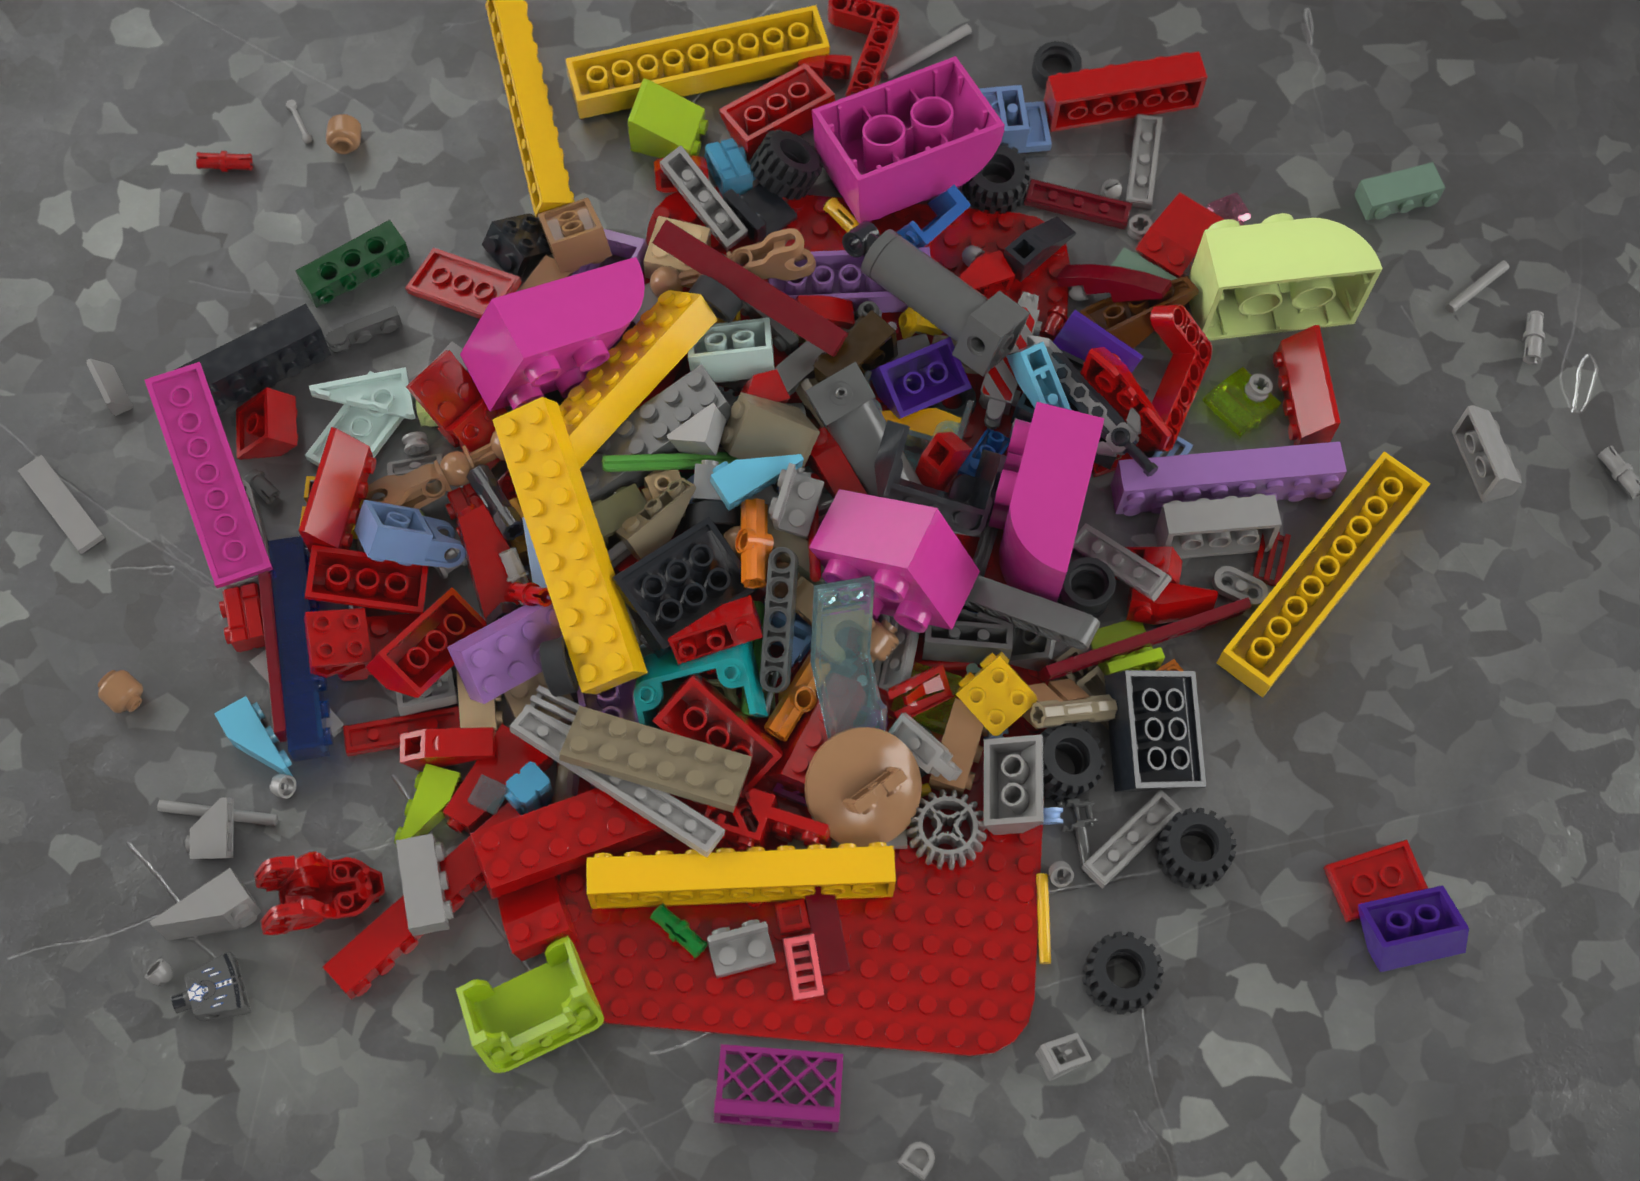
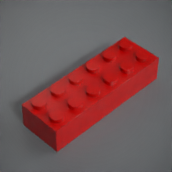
M1183 52L1174 56H1159L1149 60H1134L1125 64H1111L1101 68L1082 69L1077 72L1057 73L1053 76H1048L1043 101L1049 132L1136 118L1137 114L1150 116L1198 108L1208 78L1200 52Z

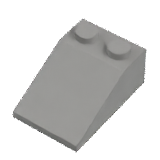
M229 868L149 922L166 940L171 941L247 927L256 921L257 915L262 913V910L244 883Z

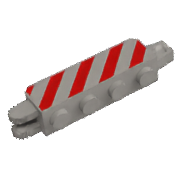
M1023 292L1017 303L1030 312V315L1011 353L1027 347V337L1029 335L1039 336L1042 322L1038 321L1040 310H1037L1039 296ZM1007 356L986 373L981 388L979 404L982 408L987 409L984 424L989 429L999 427L1003 414L1009 416L1011 406L1016 407L1021 395V391L1017 390L1018 383Z

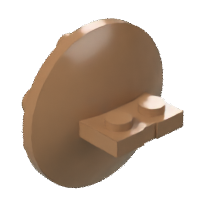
M856 727L835 734L824 742L814 754L806 773L805 799L813 820L828 824L831 831L830 838L841 844L853 843L856 844V847H868V844L873 842L887 843L893 840L908 827L911 818L917 812L916 808H918L921 799V774L912 752L896 736L876 728Z

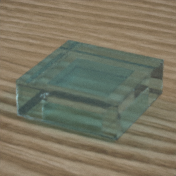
M481 775L468 798V803L496 815L505 799V795L508 793L507 787L498 781Z

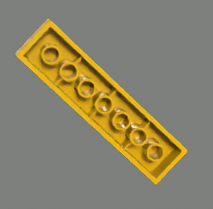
M673 290L662 293L658 298V302L650 310L644 312L640 317V321L632 329L626 331L622 336V340L608 351L610 354L609 359L600 366L590 370L579 386L574 387L568 393V397L559 408L579 468L592 457L718 320L701 294Z

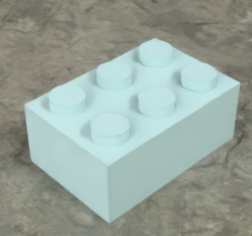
M770 318L713 324L688 351L690 372L702 364L713 381L717 383L751 379L753 375L775 370Z

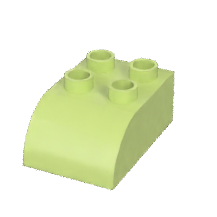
M1285 213L1272 215L1260 224L1240 226V223L1236 220H1222L1205 230L1188 277L1199 290V293L1189 301L1193 319L1209 341L1304 330L1313 325H1320V328L1355 324L1382 271V266L1375 251L1364 238L1347 226L1323 218L1293 220L1290 214Z

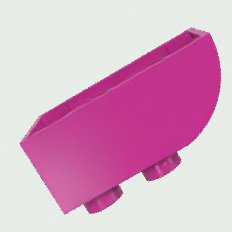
M956 56L812 110L815 149L822 159L821 162L825 171L859 224L863 221L870 222L880 219L885 215L916 203L927 201L954 184L956 187L963 185L979 173L991 160L1001 143L1005 127L1002 120Z
M637 257L491 299L460 353L490 412L509 405L515 410L538 398L544 397L543 394L559 390L563 398H567L568 393L574 387L579 386L590 370L600 366L609 359L610 354L608 351L618 342L638 313L643 302L644 277Z
M1037 402L1032 422L1015 420L1007 458L1001 473L989 522L990 527L1004 530L998 556L1000 569L1008 586L1057 603L1067 573L1105 418Z

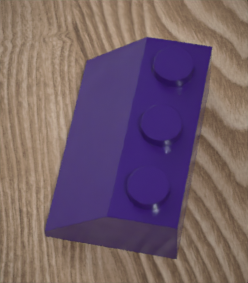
M1076 310L1073 311L1053 341L1059 349L1084 361L1092 348L1105 347L1121 359L1131 374L1143 358V355Z
M951 337L868 372L878 397L898 419L972 387L961 361L952 355L955 346Z
M1443 885L1358 904L1367 949L1379 972L1466 953L1469 927Z

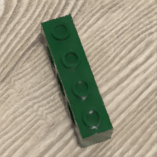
M388 220L295 270L301 286L317 308L322 304L330 303L335 297L346 291L354 290L364 281L376 278L386 269L403 263L410 255L406 242L391 220Z

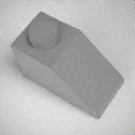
M221 797L190 828V835H187L185 840L186 852L190 853V859L234 858V798Z

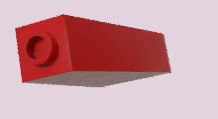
M474 503L460 511L462 517L458 518L457 525L462 544L466 550V559L482 618L486 621V617L501 602H514L516 605L520 604V602L512 600L508 595V592H515V590L508 589L512 582L507 581L508 575L499 557V553L510 549L484 504L476 507Z
M501 724L495 733V757L476 761L443 810L447 820L446 825L458 833H462L463 830L469 834L475 832L509 802L505 797L508 793L506 787L507 780L516 773L520 774V769L530 761L534 762L545 772L553 764L554 759L510 732V728Z

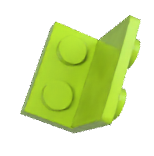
M1122 621L1099 628L1090 646L1094 650L1144 633L1146 630L1141 622ZM1150 646L1127 655L1115 656L1109 661L1098 664V667L1104 675L1125 670L1155 671L1161 667L1165 656L1161 647L1153 649Z

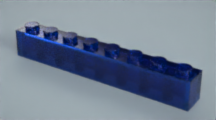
M302 536L270 540L268 545L270 562L273 567L271 577L288 752L294 762L330 756L329 745H333V734L331 727L327 728L326 718H330L331 713L328 700L324 701L323 695L324 691H328L327 679L310 672L304 623L305 612L320 611L317 600L304 599L311 553H309Z

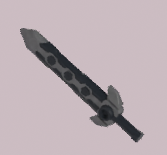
M1029 335L1027 337L1028 346L1044 342L1065 396L1079 412L1105 418L1100 436L1107 442H1099L1096 453L1116 457V454L1125 455L1128 453L1144 470L1143 472L1147 477L1152 476L1158 470V466L1154 462L1152 463L1136 446L1139 441L1138 434H1141L1140 415L1131 408L1126 424L1121 415L1089 384L1073 366V363L1049 338Z

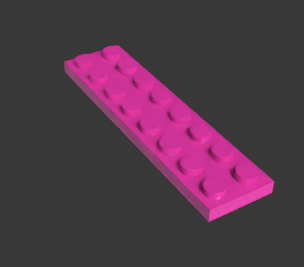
M197 362L145 379L216 588L218 589L256 576L262 572L273 570L201 363Z

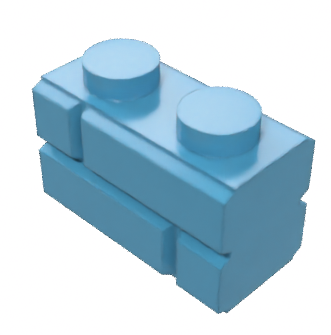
M733 138L723 140L721 143L714 142L706 145L705 158L707 166L722 197L731 188L739 195L745 194L753 188V180H756L753 175L754 172L751 171V165L747 164V157L743 147L739 148Z
M528 762L520 769V774L516 773L506 781L508 793L505 797L520 815L540 809L541 807L543 808L552 803L554 793L550 779L534 762Z

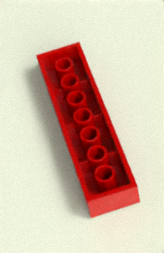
M596 788L470 833L472 849L490 897L494 899L587 865V858H593L597 853H610L614 855L666 836L669 833L604 791ZM670 794L703 816L705 815L708 805Z

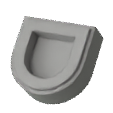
M914 1142L906 1148L897 1164L924 1181L935 1163V1154L928 1144Z

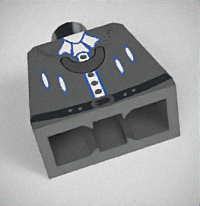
M227 952L187 973L184 976L187 991L171 996L176 1014L192 1009L194 1016L200 1021H210L251 1013L238 960L231 952Z

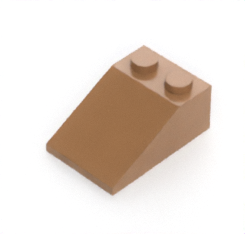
M588 197L538 214L560 273L575 272L581 266L590 263L598 264L607 257L612 256L603 226Z

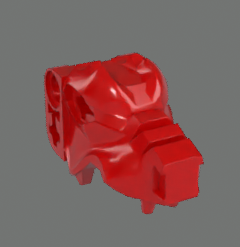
M316 851L307 852L297 858L295 856H280L267 859L254 873L255 886L259 889H266V892L278 891L280 905L272 907L261 919L262 933L264 935L287 934L289 931L317 926L327 919L357 916L367 910L370 904L378 903L379 898L385 894L382 872L367 866L364 862L355 858L344 857L339 860H330Z

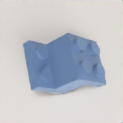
M1022 85L979 88L1005 125L1000 143L1001 146L1003 143L1009 144L1008 148L1012 149L1015 147L1018 149V153L1051 150L1052 143L1044 101L1025 103Z

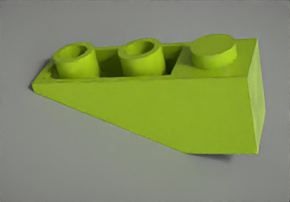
M430 764L425 765L423 772L420 771L417 774L414 788L417 790L414 798L409 799L406 804L404 815L407 817L404 826H400L396 832L395 844L396 840L427 835L445 818L443 810L463 782L459 772Z

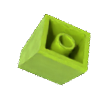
M643 78L628 119L631 151L664 158L681 145L689 156H698L701 148V141L699 140L701 135H706L709 121L705 120V108L649 79Z

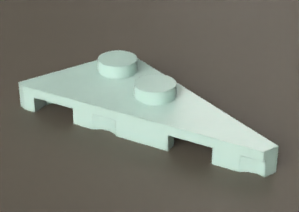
M406 367L309 386L311 395L315 398L411 420L416 419L412 395L406 388L409 384Z

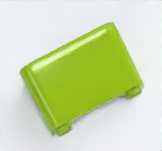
M569 936L553 941L546 948L545 957L547 963L492 988L487 981L474 979L456 988L472 1047L492 1072L504 1073L590 1033L602 1025L604 1017L600 1005Z

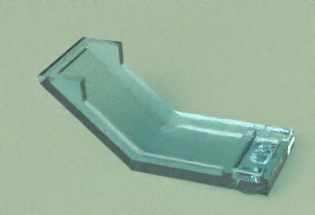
M870 576L814 585L810 663L828 739L841 731L856 727H869L886 731L887 707L880 698L870 655L874 581Z

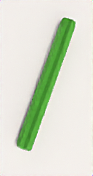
M717 452L716 456L688 453L604 455L601 465L602 470L605 472L695 469V463L701 464L702 460L718 461L719 464L727 461L730 464L739 459L729 455L727 452Z

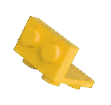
M1002 651L996 656L993 652L980 663L982 669L975 675L971 672L965 675L958 682L960 688L956 693L957 697L993 736H999L1037 702V695L1008 664L1009 659Z

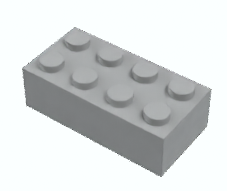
M1255 494L1251 497L1241 498L1228 496L1216 500L1201 498L1192 502L1175 500L1163 504L1155 528L1157 547L1173 546L1181 559L1256 553L1260 547L1262 533L1265 541L1264 552H1269L1272 549L1282 523L1275 495Z

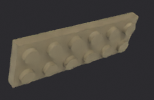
M579 706L559 754V761L729 812H734L752 760L751 756L583 706Z

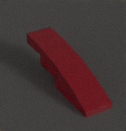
M1097 264L1066 265L1056 277L1059 287L1083 285L1086 295L1110 293L1113 302L1163 299L1172 286L1171 280L1147 272Z

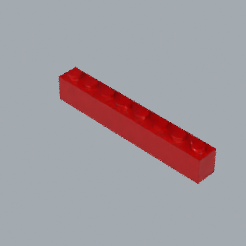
M508 802L476 831L518 817L520 814ZM469 836L445 857V860L440 862L441 872L446 871L449 889L444 890L445 901H451L453 913L464 904V898L472 891L478 892L486 885ZM404 895L322 966L350 999H353L355 996L360 997L366 993L372 985L370 982L379 974L383 976L394 967V961L403 953L406 955L414 950L419 943L418 940L424 935L413 936L409 931Z

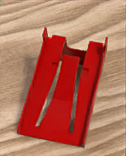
M940 663L888 688L889 691L876 685L883 710L895 719H898L901 713H907L912 718L955 697L952 695L943 667L944 664ZM917 687L907 696H902L904 705L907 706L897 711L890 709L887 698L891 700ZM944 689L943 692L915 701L926 694Z

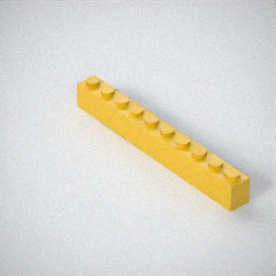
M487 0L485 4L531 202L535 217L539 218L538 214L574 202V194L570 191L568 185L569 174L563 164V149L559 148L558 129L554 126L552 119L553 108L552 105H549L547 98L548 87L544 84L542 78L543 67L538 61L537 43L533 41L532 22L528 20L527 2L524 0Z

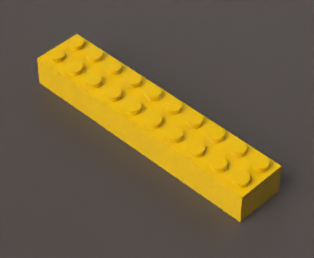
M814 5L566 58V67L580 119L633 108L643 78L649 79L684 97L784 75L797 68L798 61L818 55H830V45L817 6Z
M541 397L493 419L581 692L599 694L647 674L648 671L624 600L612 579L615 573L558 403Z
M1384 451L1226 646L1216 663L1263 698L1418 503L1431 483Z
M873 842L868 844V847H856V844L844 843L838 845V848H826L825 845L815 844L808 846V849L795 850L794 846H780L777 850L765 851L763 847H750L746 852H734L732 848L717 849L716 853H710L707 858L694 849L687 850L686 854H673L672 851L662 850L655 852V855L644 856L641 852H627L624 856L612 857L610 853H597L593 858H587V896L591 909L653 907L661 904L677 906L777 902L801 898L805 900V896L815 893V886H821L822 894L835 895L836 899L893 897L896 883L894 846H886L884 842Z

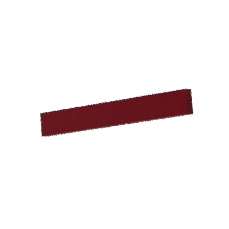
M667 219L652 242L700 274L718 281L743 301L833 357L836 356L849 334Z
M1249 597L1211 609L1047 665L1038 672V676L1043 683L1109 661L1115 656L1127 655L1142 648L1150 647L1240 616L1251 609L1252 604Z

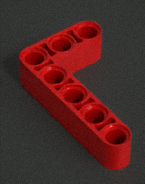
M828 0V21L832 25L868 35L845 97L879 84L898 35L900 14L896 8L872 0Z
M1180 304L1155 306L1150 315L1153 328L1173 353L1151 403L1172 434L1165 449L1162 451L1143 435L1138 434V446L1142 451L1169 452L1172 450L1212 357L1211 342L1187 309Z

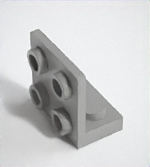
M789 463L787 470H781L777 483L780 494L778 498L773 497L768 514H770L774 529L808 538L824 487V481L797 474L795 464Z

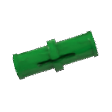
M665 904L659 905L650 916L651 920H654L669 934L670 940L673 942L677 941L694 958L698 957L707 947L708 943L689 928V923L685 919L681 921Z

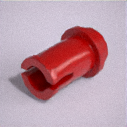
M1054 306L1047 312L1048 318L1039 333L1040 337L1049 338L1053 342L1062 325L1067 322L1068 312L1060 306Z

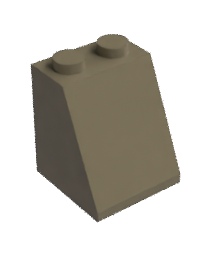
M741 392L738 400L734 402L731 408V416L724 427L720 444L729 455L738 459L801 454L804 458L801 468H804L820 431L798 407Z

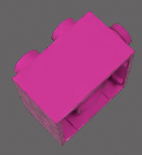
M841 489L838 490L809 547L825 568L822 573L823 579L833 587L842 590L849 599L856 601L873 619L877 620L880 614L893 616L901 626L919 633L925 632L928 625L952 630L980 572L938 508Z

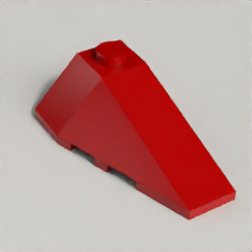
M1105 347L1092 348L1087 354L1080 374L1109 402L1125 421L1130 409L1133 408L1141 417V435L1159 450H1164L1172 433L1127 366L1116 354L1111 353Z

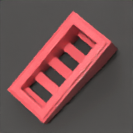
M814 934L783 938L793 999L799 1000L824 995ZM808 945V950L792 952L793 946ZM810 956L811 962L794 964V959ZM813 970L812 975L796 976V971ZM815 981L816 987L799 990V983Z

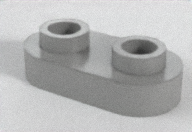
M1231 566L1219 568L1212 579L1214 590L1230 600L1238 601L1249 597V592L1256 595L1255 599L1249 597L1252 609L1258 608L1268 596V587L1263 581ZM1222 581H1228L1231 586L1223 585Z

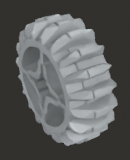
M942 789L939 792V798L933 792L928 794V801L921 798L920 808H916L917 812L911 818L909 824L912 828L907 830V836L914 838L910 841V847H920L916 852V856L920 858L926 854L925 863L927 865H930L933 859L937 860L938 869L942 868L943 862H947L948 868L952 870L954 869L955 861L961 867H964L966 865V858L971 861L975 860L976 854L974 851L981 852L983 845L980 842L986 841L987 834L982 832L986 829L984 821H979L983 818L984 812H974L978 804L974 801L968 805L966 803L968 799L967 794L962 795L961 799L956 798V790H952L950 797L946 796L945 790ZM949 809L956 811V813L952 815H946L942 813L940 810ZM927 816L932 820L931 825L935 829L929 839L926 838L923 831V822ZM965 819L971 830V837L967 843L962 838L963 834L959 830ZM942 826H953L952 832L950 834L948 831L947 834L941 833ZM946 843L954 849L944 850L938 848V846Z

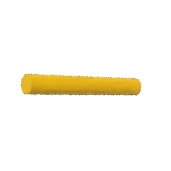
M1039 873L1036 874L1039 964L1047 965L1051 964L1048 874Z

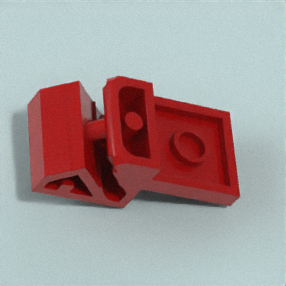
M450 350L444 351L406 386L439 426L437 429L455 448L465 445L469 453L490 443L493 432L496 431L493 419L508 413L504 407L489 411L471 375ZM496 458L484 465H487L491 470L500 459Z
M365 608L305 612L304 623L310 672L326 678L338 674V677L344 681L367 679L368 675L372 674L365 667L385 646L420 615L399 614L366 617Z
M754 788L746 791L745 797L747 801L736 806L734 812L708 805L704 817L725 829V834L717 845L727 847L729 843L738 846L741 852H746L750 847H763L766 851L772 833H775V837L784 842L792 843L793 839L804 842L803 846L805 848L815 844L825 845L826 848H830L833 840L830 838L831 831L828 824L781 810L775 795ZM745 811H750V812H752L753 817H754V820H755V823H756V825H757V829H756V827H755V825H754V823H753V821H752V819H751L749 813H745V817H746V819H747V821H748V824H749V826H750L752 832L748 830L747 825H746L745 820H744V817L742 816V814H743Z

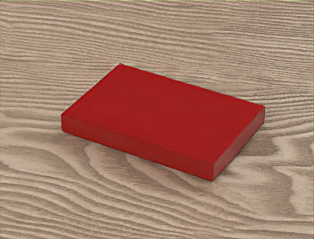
M1407 839L1327 864L1323 867L1346 923L1360 919L1358 904L1428 889Z

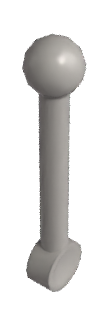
M288 100L286 107L289 111H292L303 134L302 140L305 143L312 142L313 137L307 132L296 110V101Z
M774 671L770 686L773 688L777 684L778 671ZM768 692L765 701L768 712L766 717L770 715V705L774 694L772 692Z

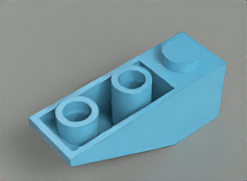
M245 696L214 713L234 747L280 774L292 776L288 769L292 762L284 749L278 751L274 743L279 740L271 726L264 727L261 719L265 718V715L257 702L251 704Z

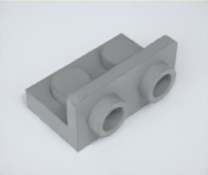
M758 919L744 922L741 924V928L730 930L729 927H723L712 931V935L707 937L716 978L776 963L766 921L759 922Z

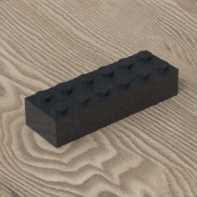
M305 303L176 369L200 362L217 411L221 414L228 407L238 402L247 401L252 395L265 388H272L277 382L299 374L301 370L310 365L321 363L331 353L321 327Z

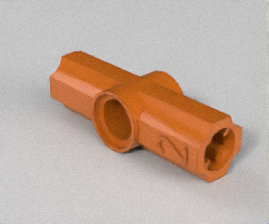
M759 498L746 499L741 503V530L738 532L735 541L736 551L741 554V583L744 584V587L750 589L764 588L767 585L768 557L774 545L773 536L768 533L767 504H765V500Z
M809 654L788 688L779 693V703L764 725L765 731L771 736L786 742L803 713L813 709L816 704V692L831 669L824 659L814 654Z

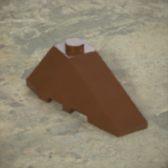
M1185 276L1171 280L1172 286L1163 299L1113 302L1112 297H1109L1080 310L1079 313L1134 349L1155 331L1150 320L1151 311L1155 306L1177 304L1184 306L1199 293V290Z

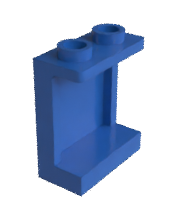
M955 184L927 203L937 215L927 226L921 230L912 221L896 232L917 248H923L971 206Z

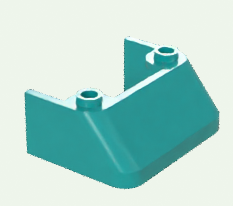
M751 641L681 664L677 663L672 650L660 658L655 653L643 658L648 673L636 678L634 689V702L640 724L660 729L653 722V719L657 715L656 708L661 705L664 698L663 682L716 669L718 679L723 686L732 689L744 686L750 715L758 717L768 716Z

